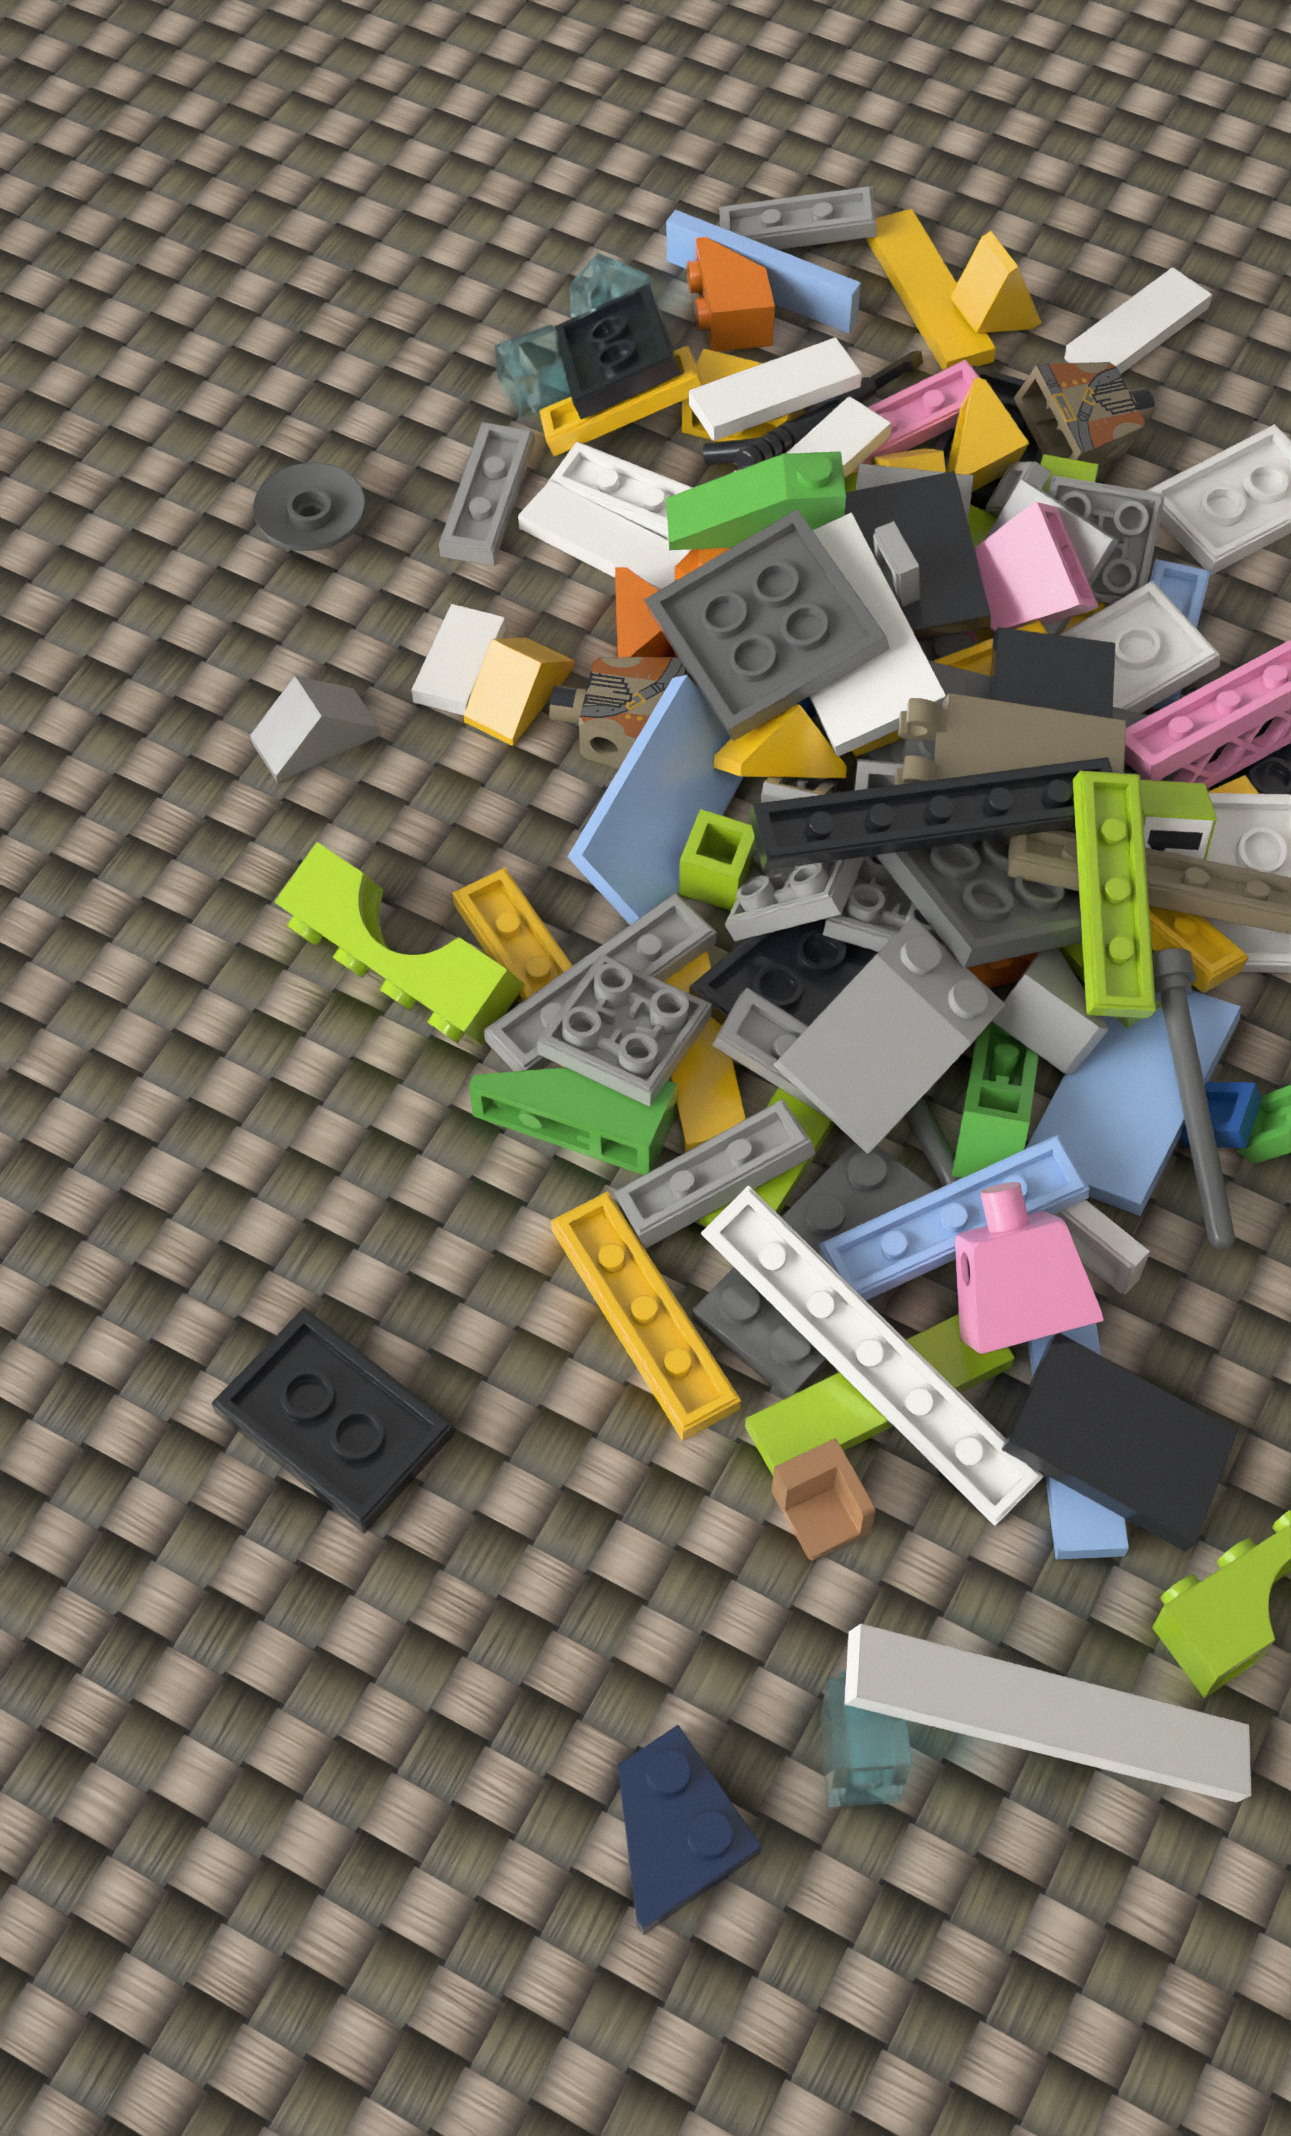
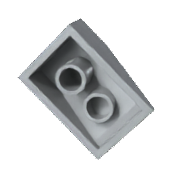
M911 917L782 1054L773 1066L868 1154L973 1043L1006 1004L970 970L964 968L955 956Z

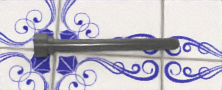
M1180 948L1165 949L1152 953L1155 1000L1162 1003L1208 1240L1215 1249L1226 1250L1233 1245L1235 1233L1187 995L1192 992L1191 983L1196 979L1194 964L1189 950Z

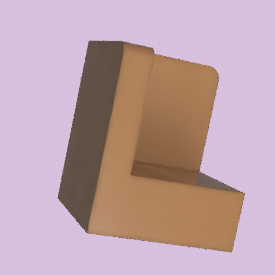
M836 1438L774 1467L772 1494L808 1559L817 1560L872 1532L876 1512L874 1504Z

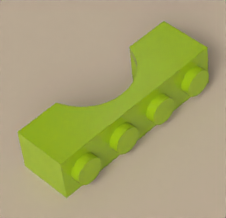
M316 842L275 900L277 905L293 915L286 926L316 947L323 937L339 947L333 958L360 977L364 978L369 969L385 978L386 980L379 990L408 1010L412 1009L416 1001L433 1011L427 1023L456 1043L466 1034L483 1046L486 1042L484 1029L504 1016L525 984L508 969L460 937H457L444 947L426 954L407 955L391 951L383 938L379 920L380 904L384 889L356 867Z
M1291 1510L1286 1512L1272 1525V1529L1276 1532L1274 1535L1257 1546L1251 1538L1239 1542L1217 1560L1216 1563L1221 1569L1201 1582L1195 1574H1191L1170 1587L1160 1598L1164 1606L1152 1628L1204 1698L1261 1662L1275 1641L1269 1618V1594L1274 1583L1291 1574Z

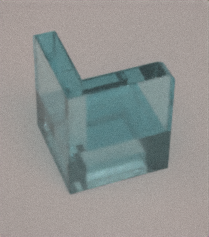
M597 253L570 284L571 319L642 285L650 284L652 288L651 276Z
M551 324L495 345L498 385L521 419L539 413L541 409L571 397L564 368L559 362L558 333Z

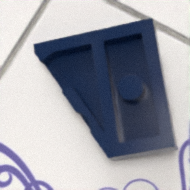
M676 1725L618 1764L636 1922L639 1930L644 1935L761 1854L762 1846L679 1725Z

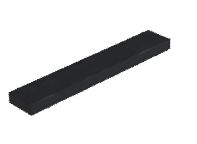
M1108 757L756 803L752 805L749 817L763 871L1076 828L1073 793L1074 777L1079 771L1113 773Z

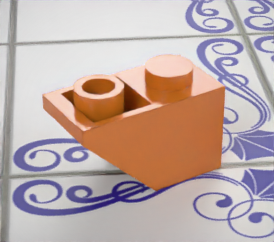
M707 237L695 238V260L687 261L686 263L689 293H698L699 298L694 299L695 322L697 331H706L710 350L719 352L773 346L775 304L766 268Z

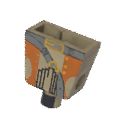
M1110 362L1036 365L1014 397L1042 455L1046 454L1098 464V468L1123 456L1145 429V421L1149 420L1154 413V399L1151 392L1146 388L1128 390L1117 367Z
M600 657L593 661L587 689L554 685L549 717L550 720L579 724L580 754L587 760L619 769L672 678L684 675L689 677V672L679 657Z

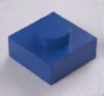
M1206 1082L1205 1089L1217 1148H1246L1262 1102V1097L1256 1083ZM1185 1124L1182 1129L1181 1139L1185 1147H1190Z

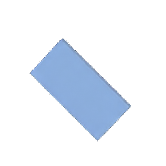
M688 675L672 678L568 855L572 863L629 925L673 894H679L680 858L700 809L722 816L744 777L713 768L714 755L731 737L702 692Z
M1192 990L1187 995L1205 1085L1209 1081L1240 1020L1241 1006ZM1162 1006L1149 1018H1143L1129 1028H1126L1116 1017L1101 1016L1109 1030L1073 1075L1065 1074L1025 1148L1027 1149L1059 1135L1090 1188L1089 1197L1141 1216L1168 1163L1185 1125Z

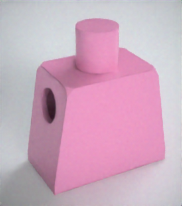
M1040 502L1031 504L974 548L991 614L990 628L994 633L998 627L1018 629L1040 621L1042 625H1046L1092 611L1099 607L1056 506Z
M1019 1182L1002 1183L981 1190L980 1193L988 1226L961 1232L956 1235L955 1239L959 1328L962 1342L978 1353L983 1354L1104 1321L1101 1308L1064 1220L1048 1212H1037L1027 1215L1021 1183Z

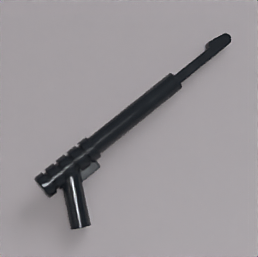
M922 351L910 352L870 378H861L860 388L827 399L793 421L784 422L760 438L705 443L703 456L706 465L737 463L738 468L741 470L775 456L786 454L849 396L862 404L875 396L877 390L902 374L919 367L923 363Z

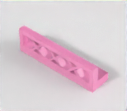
M1291 640L1127 727L1124 762L1140 774V780L1161 781L1162 778L1180 769L1172 782L1205 783L1208 789L1291 743ZM1274 718L1264 734L1255 738L1264 723ZM1228 743L1219 757L1207 764L1215 751Z

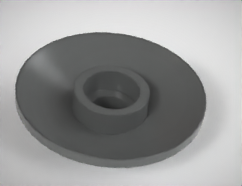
M319 462L300 463L277 471L261 485L254 499V516L260 531L273 543L291 550L315 551L332 547L344 541L355 532L364 517L365 498L358 481L344 469Z

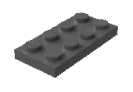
M854 1142L783 1215L782 1219L822 1257L819 1249L820 1243L935 1191V1189L880 1147L876 1146L867 1154ZM735 1267L693 1309V1322L787 1398L806 1389L830 1363ZM903 1284L868 1299L866 1302L878 1312Z

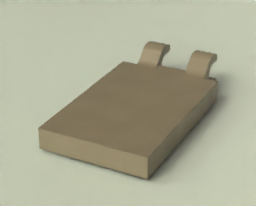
M953 693L947 695L942 702V708L928 699L910 698L907 711H901L899 715L898 736L910 740L935 741V757L933 762L931 759L922 756H905L903 768L896 769L895 785L1105 757L1109 758L1113 773L1124 774L1126 721ZM1076 828L1062 829L1063 831L1076 833Z

